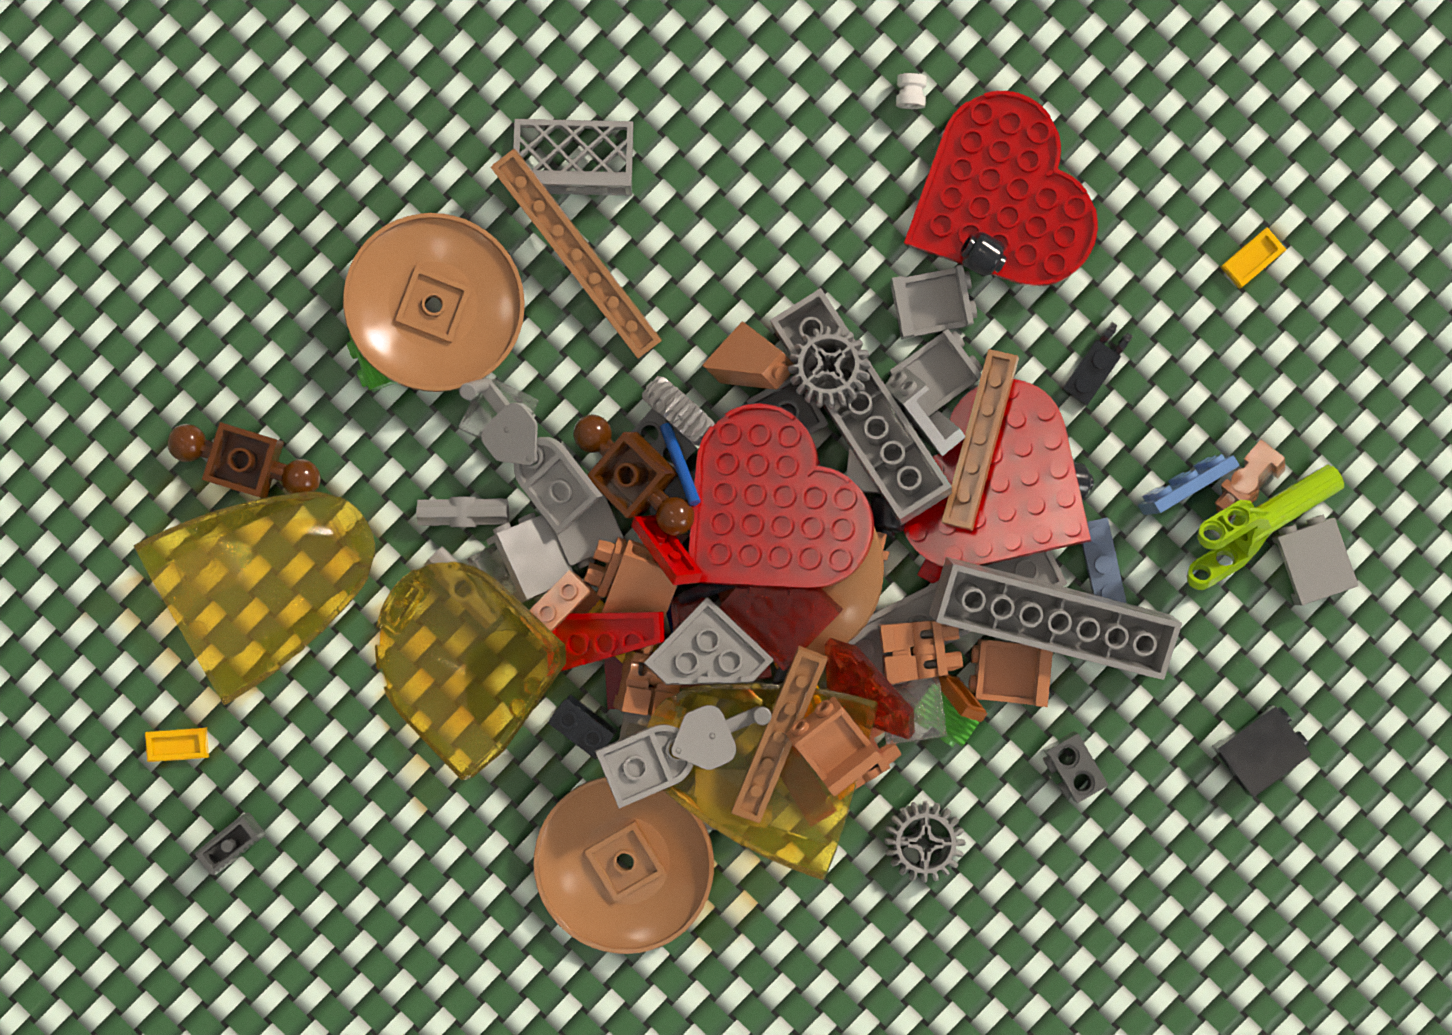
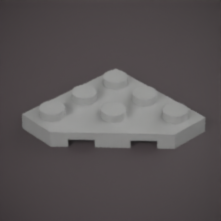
M707 597L644 662V665L665 685L753 683L774 659Z

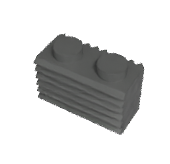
M247 812L197 850L195 856L210 875H216L259 842L260 839L264 838L265 831L254 817Z

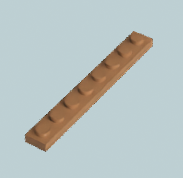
M514 148L494 163L491 169L635 356L639 359L662 341L660 336L518 151Z

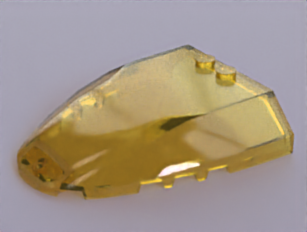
M311 491L273 496L219 509L168 528L133 545L148 575L223 705L235 700L274 674L321 634L363 588L368 580L375 557L373 533L362 513L353 504L341 497Z
M753 682L703 684L687 687L672 697L666 698L657 707L651 716L647 728L659 724L680 728L686 713L705 705H713L719 708L725 720L756 706L765 707L771 712L782 684ZM815 689L803 719L813 713L821 702L835 696L870 741L878 705L876 701L830 690ZM755 722L731 733L736 745V753L731 761L712 770H706L693 764L686 778L673 786L663 789L666 794L690 813L738 844L783 866L817 879L825 880L838 848L858 779L834 797L818 774L792 744L760 824L732 814L731 808L766 726Z

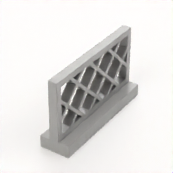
M515 119L513 149L515 148L522 158L530 153L539 162L532 171L550 194L632 196L633 121ZM521 128H534L540 135L528 145L521 138ZM555 129H564L570 136L558 146L548 135ZM585 129H593L599 135L589 146L578 137ZM614 130H627V139L618 147L608 138ZM545 139L554 150L542 159L533 149ZM575 140L584 150L572 160L563 149ZM604 140L614 151L602 161L592 150ZM520 144L525 148V149L522 150L521 152H520ZM625 148H626V155L622 152V150L625 149ZM559 153L569 164L561 171H553L547 163ZM589 154L598 165L592 171H583L577 164ZM619 155L626 162V172H613L607 164Z

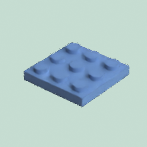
M1220 454L1207 457L1193 465L1195 470L1182 472L1168 480L1170 485L1157 487L1144 494L1142 497L1145 501L1138 504V507L1143 515L1162 513L1239 467V463L1234 455L1224 457Z

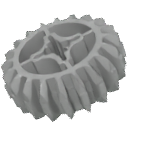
M826 326L824 335H820L819 330L814 329L813 334L815 338L810 339L805 334L802 338L806 345L803 346L798 343L794 345L795 350L799 354H790L789 359L795 364L789 366L788 371L791 374H796L790 381L792 385H799L796 389L797 394L803 395L807 392L805 397L807 403L812 402L817 397V407L821 408L824 400H828L829 408L833 409L835 406L834 400L839 399L841 406H845V396L848 395L852 400H856L857 395L854 389L862 392L865 390V385L859 380L868 381L870 379L869 373L864 370L871 368V362L864 360L869 356L868 350H860L863 342L859 339L852 343L854 338L852 332L842 337L843 329L841 327L836 329L835 334H831L830 327ZM836 346L844 350L841 351L839 349L835 353H827L822 347ZM813 354L818 365L812 371L813 375L807 379L805 376V365L808 358ZM852 356L855 367L852 376L847 381L841 370L847 364L846 360ZM823 360L825 363L830 362L831 365L835 363L836 374L828 370L824 372ZM830 381L836 384L837 388L822 389L815 385H821L824 382Z
M657 376L646 386L642 393L643 400L694 445L700 446L710 426L713 427L715 425L706 413L664 377Z
M923 801L922 810H918L916 803L912 802L911 809L913 812L908 814L904 807L900 808V812L904 816L902 820L895 815L891 817L892 821L897 824V827H886V831L894 834V836L884 838V843L894 847L888 848L885 852L887 856L897 855L890 863L893 867L902 863L898 871L899 874L904 875L910 869L909 879L912 881L916 879L918 873H921L922 883L927 882L928 873H931L934 881H938L937 871L941 870L945 876L950 874L945 867L948 863L954 868L958 867V863L952 857L962 858L964 855L962 851L956 849V846H964L966 844L964 839H956V836L964 833V829L962 827L953 829L959 822V819L952 817L947 820L951 813L948 808L939 814V803H935L932 810H929L928 801ZM930 818L941 822L945 826L948 837H941L931 833ZM920 819L919 829L916 833L906 835V837L902 836L904 829L911 822ZM926 832L927 837L932 840L931 845L927 844L928 848H925L924 855L922 846L916 842L919 838L922 839L921 836L925 835ZM901 846L917 849L920 865L907 860L902 854ZM947 847L945 854L938 861L929 864L931 853L934 850Z

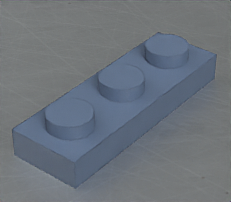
M1108 517L1088 521L1092 541L1081 543L1092 594L1127 603Z

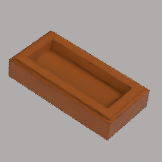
M951 674L933 677L932 680L961 716L979 722L984 720L987 715L986 710L959 677Z

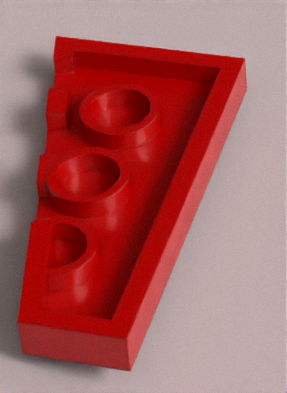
M570 613L548 634L549 674L663 643L664 613Z

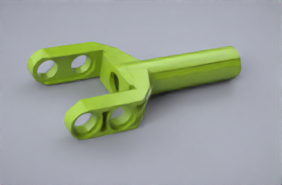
M1324 465L1257 507H1254L1250 500L1240 499L1204 521L1198 531V541L1203 547L1213 550L1196 559L1189 566L1186 576L1189 585L1197 590H1205L1244 567L1258 552L1269 534L1344 488V481L1339 471L1334 466ZM1236 515L1234 521L1231 524L1228 521V517ZM1214 530L1219 533L1220 538L1218 540H1209L1204 536V532ZM1220 555H1226L1232 559L1233 563L1224 566L1218 563L1216 558ZM1198 569L1205 570L1209 574V578L1199 580L1194 577L1193 572Z

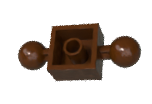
M591 414L578 420L573 430V437L577 446L585 452H599L603 456L587 476L626 518L642 516L652 506L656 510L657 525L664 533L671 536H679L690 530L695 516L692 506L683 498H669L663 492L677 476L676 470L638 432H623L614 443L611 440V427L603 417Z
M222 422L219 423L214 442L206 440L202 430L191 424H182L175 427L168 436V450L175 459L182 462H192L200 457L208 459L202 477L204 481L260 498H267L273 479L281 481L285 490L295 497L310 496L320 485V472L312 462L305 459L294 460L288 465L278 462L284 445V441Z

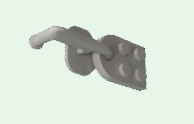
M483 378L461 385L459 392L462 398L472 400L477 394L482 393L496 411L497 415L482 430L483 444L497 461L514 463V474L518 484L557 534L567 529L603 496L559 441L550 437L537 438L538 425L533 416L522 404H510L492 380Z
M705 705L686 713L680 728L667 724L654 725L595 750V753L616 804L620 809L681 782L689 774L693 764L706 770H712L728 763L736 753V745L731 733L755 722L759 725H766L770 722L772 715L769 709L756 706L725 720L719 708L713 705Z

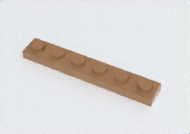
M988 349L967 426L966 437L963 441L951 485L952 494L948 496L942 518V523L945 525L973 531L1017 368L1018 355Z
M798 646L772 708L771 720L763 730L731 808L732 814L760 824L792 747V743L785 733L791 729L795 722L804 718L826 665L827 656Z

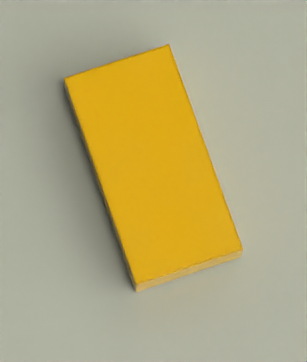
M1266 227L1220 267L1240 289L1287 249L1270 229Z
M207 727L145 732L147 762L209 757Z

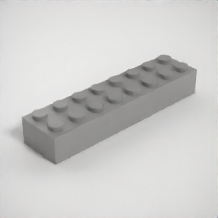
M821 288L770 320L774 332L789 355L799 354L794 348L796 343L803 346L806 345L802 338L805 334L810 339L815 338L813 334L814 329H818L820 335H824L826 326L830 327L831 334H835L836 329L841 327L843 329L842 337H845L850 332ZM836 346L822 347L827 353H835L839 349L841 351L844 350ZM813 354L808 358L805 365V376L807 379L813 375L812 371L818 365ZM852 356L846 360L847 364L841 370L847 381L852 376L855 367ZM823 360L824 372L828 370L836 374L835 363L831 365L830 362L825 363ZM871 365L870 369L864 370L869 373L870 379L868 381L859 380L865 385V390L862 392L854 389L857 395L856 400H852L847 395L845 396V406H841L838 399L834 400L835 406L833 409L829 408L828 400H824L823 407L902 526L951 495L952 486ZM830 381L824 382L821 385H815L822 389L837 388V385Z
M950 557L945 559L929 612L930 616L937 623L1162 680L1165 679L1182 625L1178 619L1170 614Z

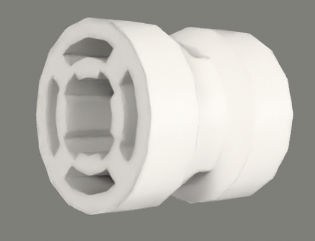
M915 73L899 74L897 76V86L901 90L896 96V106L904 109L925 108L926 97L923 95L922 90L927 86V76Z

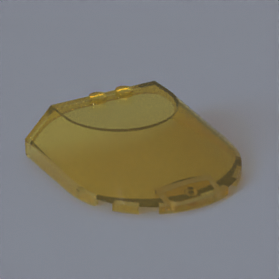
M438 562L427 564V566L409 572L388 594L377 621L376 627L381 628L380 644L375 645L377 670L383 669L387 686L383 688L389 701L405 722L461 780L473 778L506 750L566 664L565 644L496 579L486 572L464 563Z

